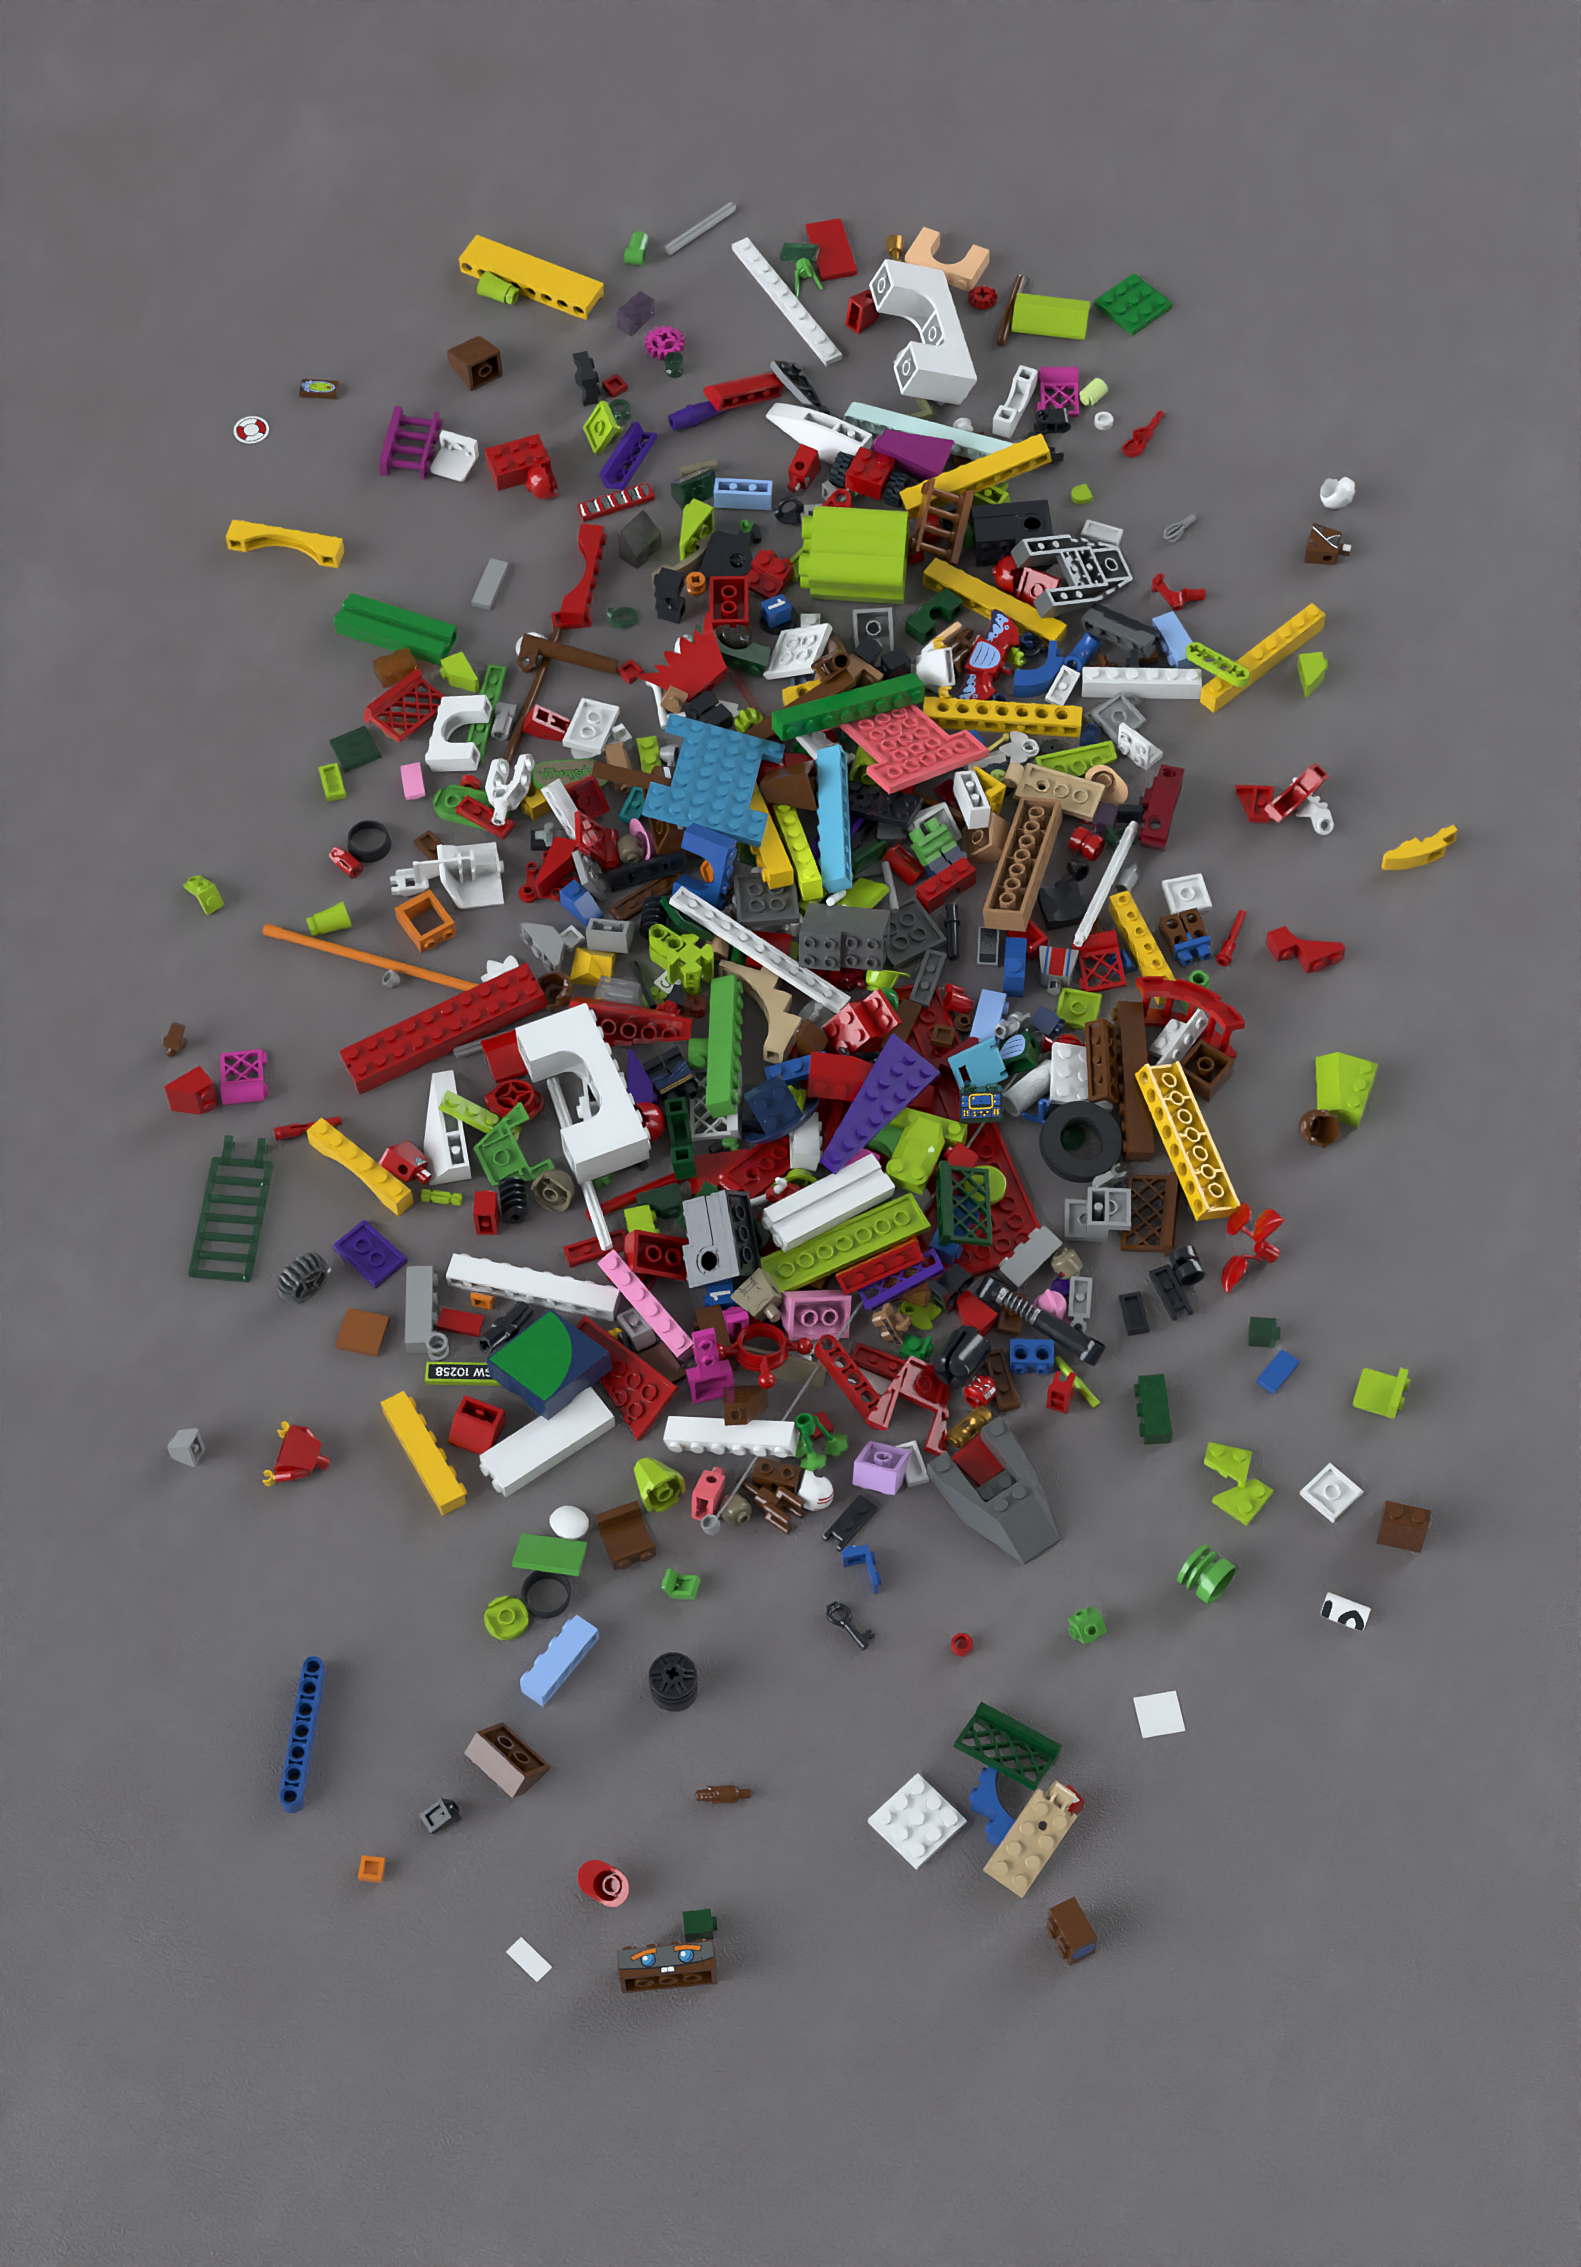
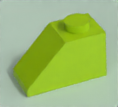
M463 652L441 659L442 668L439 669L440 674L444 680L447 679L450 686L472 692L480 691L478 678Z
M1322 652L1299 654L1297 668L1305 697H1309L1324 680L1325 671H1328V661L1324 659Z

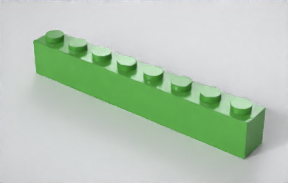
M735 974L711 979L706 1107L713 1119L736 1114L737 1104L740 1103L738 1095L740 1080L738 1075L741 1071L739 1056L742 1054L740 1040H742L740 1025L743 1024L741 1015L743 1001L741 995L744 993V987L742 982L738 981Z

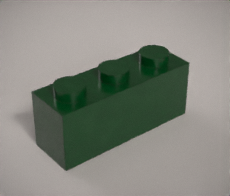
M1165 1374L1138 1376L1137 1384H1134V1397L1139 1399V1404H1136L1137 1417H1141L1142 1424H1139V1436L1144 1438V1445L1171 1443L1172 1427Z

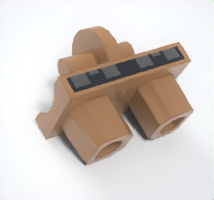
M889 1302L883 1304L882 1311L873 1313L872 1322L875 1327L884 1325L885 1327L881 1329V1337L885 1342L894 1340L898 1346L903 1345L902 1335L909 1330L908 1326L911 1324V1318L908 1314L896 1313Z

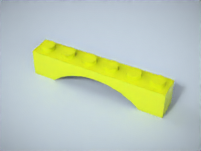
M781 804L773 805L774 823L779 836L782 837L788 849L803 901L823 897L822 878L795 807Z

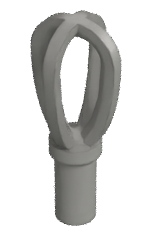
M1191 514L1184 520L1166 527L1164 539L1169 543L1177 541L1184 530L1196 520L1195 515Z

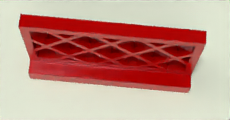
M416 669L366 706L363 720L367 724L373 722L394 740L401 743L438 714V706L440 704H432V699L441 701L442 697L446 696L422 678L423 673ZM422 686L427 690V693L417 692V688ZM414 697L415 703L405 702L404 698ZM418 698H427L428 704L418 703ZM392 707H402V712H393ZM405 707L415 708L416 713H406ZM419 708L429 709V714H419ZM379 717H389V722L381 721ZM392 717L403 718V723L393 722ZM406 718L417 719V723H407ZM394 728H404V733L399 735L394 731Z
M914 1235L904 1242H900L889 1249L837 1271L836 1278L844 1295L923 1261L924 1257L920 1250L917 1236Z

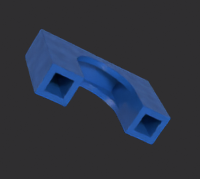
M693 822L684 831L681 848L705 858L713 869L714 881L709 883L682 874L674 882L671 897L683 886L719 911L724 910L727 903L725 895L730 888L728 881L734 869L732 862L737 854V840Z

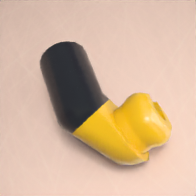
M619 1328L607 1331L633 1352L630 1338L626 1332Z

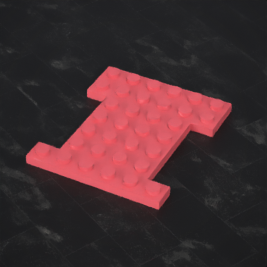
M914 704L838 725L878 762L867 767V774L888 794L989 756V749L967 730L949 736ZM835 727L827 728V729L820 730V731H821V732H825V731H828V730L833 729V728H835Z

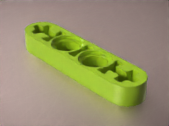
M1192 642L1186 646V657L1189 661L1237 687H1244L1249 684L1250 672L1245 667L1201 643ZM1208 658L1215 659L1213 662H1206L1205 660ZM1222 667H1229V668H1230V669L1227 670V671L1221 670Z

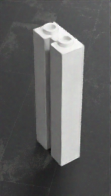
M871 1153L842 1168L836 1175L833 1173L765 1208L761 1222L763 1227L773 1235V1241L776 1246L781 1247L785 1253L892 1197L895 1185L888 1175L882 1172L881 1165Z
M589 1387L579 1393L570 1404L550 1420L541 1415L479 1456L481 1462L479 1468L486 1477L489 1475L490 1478H493L491 1483L498 1493L502 1492L505 1497H508L615 1427L614 1416L594 1390Z

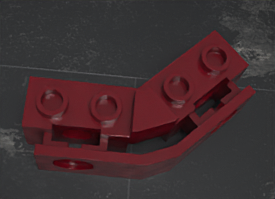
M1161 764L1158 775L1154 776L1151 789L1146 788L1142 806L1149 808L1144 811V829L1140 828L1138 840L1141 841V847L1165 852L1174 811L1182 788L1185 769ZM1152 824L1160 825L1158 829H1153L1150 826Z

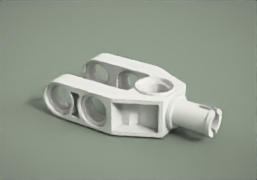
M531 754L519 756L517 765L514 767L513 781L509 785H506L509 773L507 760L499 758L492 761L485 789L489 802L495 808L492 818L493 824L497 826L504 825L507 811L515 810L528 793L534 768V759Z

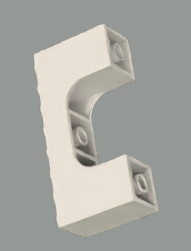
M885 259L869 284L876 310L880 313L901 316L911 321L918 328L923 342L910 341L894 365L901 394L960 405L967 397L971 388L976 384L977 376L944 271Z
M586 1003L515 1028L518 1050L533 1083L563 1072L578 1073L587 1080L600 1110L594 1117L560 1130L563 1151L578 1185L650 1159L649 1150L652 1149L649 1139H651L647 1127H642V1116L639 1110L635 1111L633 1105H635L633 1096L631 1093L627 1094L625 1089L627 1088L626 1081L623 1076L620 1077L618 1071H620L616 1059L612 1060L610 1056L612 1054L608 1042L604 1043L602 1039L604 1038L601 1026H596L595 1021L597 1019L593 1009L589 1010Z

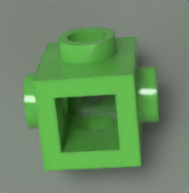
M1091 1606L1076 1611L1073 1616L1068 1618L1071 1626L1068 1629L1072 1638L1079 1640L1084 1645L1096 1641L1097 1637L1108 1632L1101 1613Z

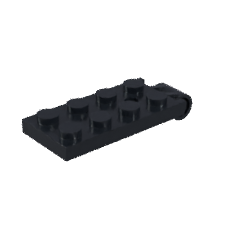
M848 780L849 815L908 829L924 804V797L898 791L888 794L881 787Z

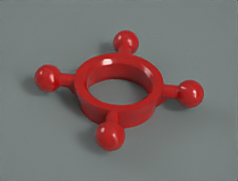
M749 1313V1325L740 1331L738 1339L733 1345L725 1347L717 1343L719 1361L724 1359L725 1356L734 1355L737 1362L743 1367L761 1372L758 1378L759 1385L764 1389H770L776 1383V1378L770 1371L781 1367L786 1362L789 1352L798 1351L802 1355L810 1354L813 1350V1342L809 1338H801L797 1342L792 1343L778 1327L763 1323L764 1320L761 1321ZM754 1337H767L777 1342L780 1349L770 1355H755L746 1351L743 1348V1344Z

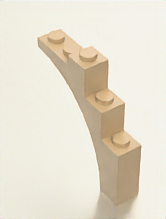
M722 959L719 963V977L735 974L738 981L742 982L744 991L756 1001L765 1015L769 1032L763 1046V1060L774 1064L785 1062L797 1041V1036H795L796 1030L799 1025H802L801 1017L789 1014L792 1009V994L780 991L782 978L763 966L758 971Z

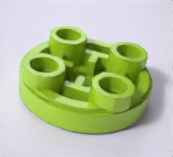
M987 1165L975 1167L989 1169L990 1205L999 1202L1006 1192V1179L1002 1172L995 1167ZM973 1175L971 1177L978 1185L983 1182L982 1175ZM967 1181L963 1185V1188L968 1193L975 1189ZM978 1191L972 1195L979 1203L984 1201V1197Z

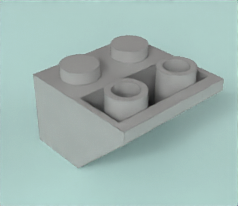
M590 918L586 929L588 950L628 954L637 923Z

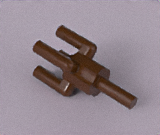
M740 1476V1477L738 1478V1480H737V1482H736L737 1484H738L739 1481L741 1480L742 1476ZM747 1479L740 1485L756 1496L754 1504L766 1511L764 1520L786 1535L792 1530V1527L788 1525L792 1518L782 1512L783 1509H787L800 1519L805 1515V1511L801 1509L805 1501L783 1486H779L776 1491L768 1485L760 1489Z

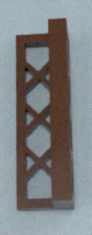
M1104 1018L1086 1022L1088 1100L1091 1103L1106 1100L1112 1105H1118L1119 1089L1115 1026Z

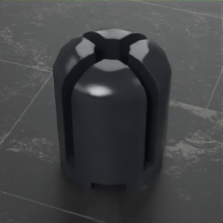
M961 1325L959 1329L952 1332L933 1359L934 1373L945 1385L954 1386L955 1388L969 1385L991 1354L989 1340L985 1341L982 1336L976 1333L978 1329Z

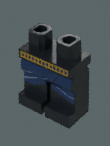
M678 1046L661 1054L670 1075L663 1066L659 1056L642 1064L664 1104V1100L679 1098L687 1095L689 1100L699 1096L697 1082Z

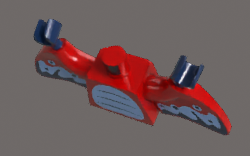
M994 609L987 633L983 638L978 637L964 667L966 675L963 686L953 698L983 701L994 699V701L1007 702L1004 694H997L992 683L998 680L1001 672L1008 675L1012 674L1014 664L1006 662V651L1010 647L1019 646V643H1024L1027 648H1032L1034 643L1028 641L1034 639L1032 634L1025 633L1022 637H1019L1017 627L1013 621L1000 610Z

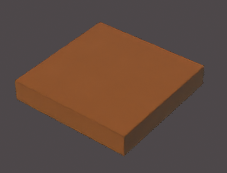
M348 1308L335 1344L336 1349L378 1357L390 1317Z

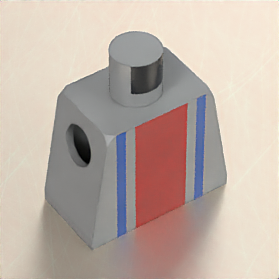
M1047 946L1039 947L1040 984L1048 986V993L1057 995L1060 993V987H1070L1078 962L1079 950Z

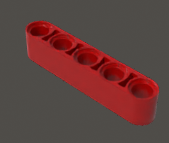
M830 1334L822 1335L815 1345L814 1353L865 1421L881 1397L838 1340ZM822 1344L828 1345L830 1350H825ZM835 1362H840L843 1368L838 1367ZM848 1379H853L856 1385L850 1384ZM861 1396L867 1397L870 1402H864ZM868 1425L870 1428L874 1430H879L871 1425Z

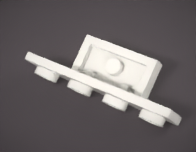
M1197 1009L1187 1024L1174 1019L1169 1021L1148 1049L1152 1056L1160 1058L1155 1066L1174 1064L1176 1061L1180 1062L1208 1024V1018L1201 1009Z

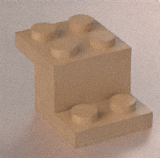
M853 652L849 655L850 664L847 670L857 684L850 690L883 680L884 674ZM815 672L814 680L820 679L818 673Z

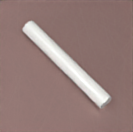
M838 891L826 900L827 905H834L846 895V891Z

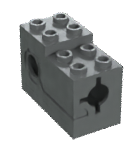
M809 903L799 931V967L840 971L841 967L882 971L889 949L890 910Z

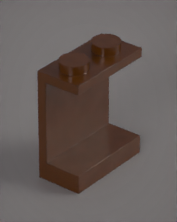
M637 1500L595 1515L597 1528L614 1570L627 1569L634 1563L639 1561L646 1562L651 1560L653 1556H656L655 1543L651 1542L641 1517L640 1506Z

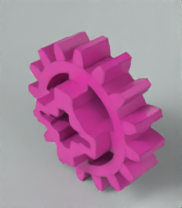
M662 325L661 329L655 327V331L649 330V335L645 336L647 354H651V358L657 356L658 361L662 358L668 361L669 357L674 360L675 355L680 356L681 351H684L685 338L683 333H678V328L672 330L671 325L668 328Z

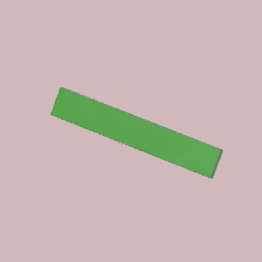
M488 664L480 695H486L492 705L489 723H472L466 743L474 742L481 754L478 764L483 762L495 719L496 705L500 701L508 669L505 666Z

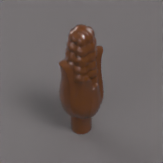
M735 1785L708 1786L707 1789L697 1790L695 1798L698 1801L710 1802V1805L715 1803L731 1804L738 1802L739 1799L751 1798L750 1789H739Z

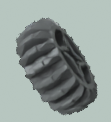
M308 1252L307 1254L304 1253L300 1258L297 1257L294 1262L285 1267V1271L280 1274L281 1277L277 1280L276 1288L280 1294L279 1296L290 1305H298L300 1302L310 1299L322 1289L321 1287L326 1284V1279L330 1276L331 1269L327 1263L328 1261L317 1252Z

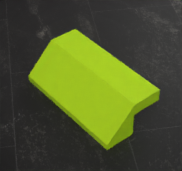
M1017 293L1011 332L1085 340L1091 301Z

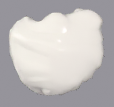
M1343 477L1340 481L1337 479H1326L1320 490V497L1324 506L1332 509L1346 507L1352 502L1356 492L1355 483L1347 477Z

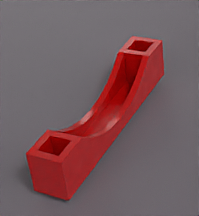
M581 523L578 534V548L586 562V570L579 584L563 597L560 610L561 623L572 622L584 626L585 620L590 617L589 604H593L594 599L592 591L597 587L596 574H600L601 568L599 561L603 560V545L607 544V534H604V526Z

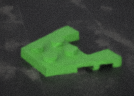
M521 1102L473 1148L492 1187L499 1186L498 1182L508 1177H521L524 1179V1182L534 1181L545 1170L555 1169L550 1158L533 1167L528 1166L511 1132L512 1128L529 1120Z

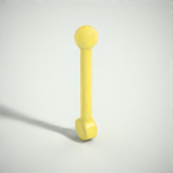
M1004 733L1001 739L988 747L989 752L1003 741L1009 740L1010 735Z

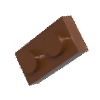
M1013 1292L1012 1295L1015 1297L1018 1295L1017 1298L1020 1300L1023 1298V1302H1026V1294ZM1003 1305L997 1332L1019 1336L1022 1322L1020 1314L1016 1315L1015 1311L1011 1312L1010 1308L1006 1309L1005 1305Z

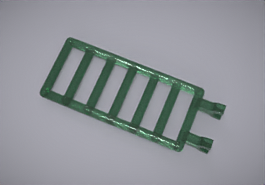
M225 1135L222 1157H213L211 1159L188 1271L190 1277L237 1282L251 1281L274 1167L273 1162L265 1161L269 1148L266 1145V1138H258L255 1160L232 1158L236 1143L233 1142V1136ZM223 1165L264 1169L263 1179L218 1176V1167ZM215 1184L261 1188L259 1198L213 1194ZM211 1202L257 1206L255 1217L209 1213ZM207 1221L253 1225L252 1235L205 1232ZM203 1240L250 1244L248 1254L202 1251ZM200 1259L246 1263L244 1273L198 1270Z

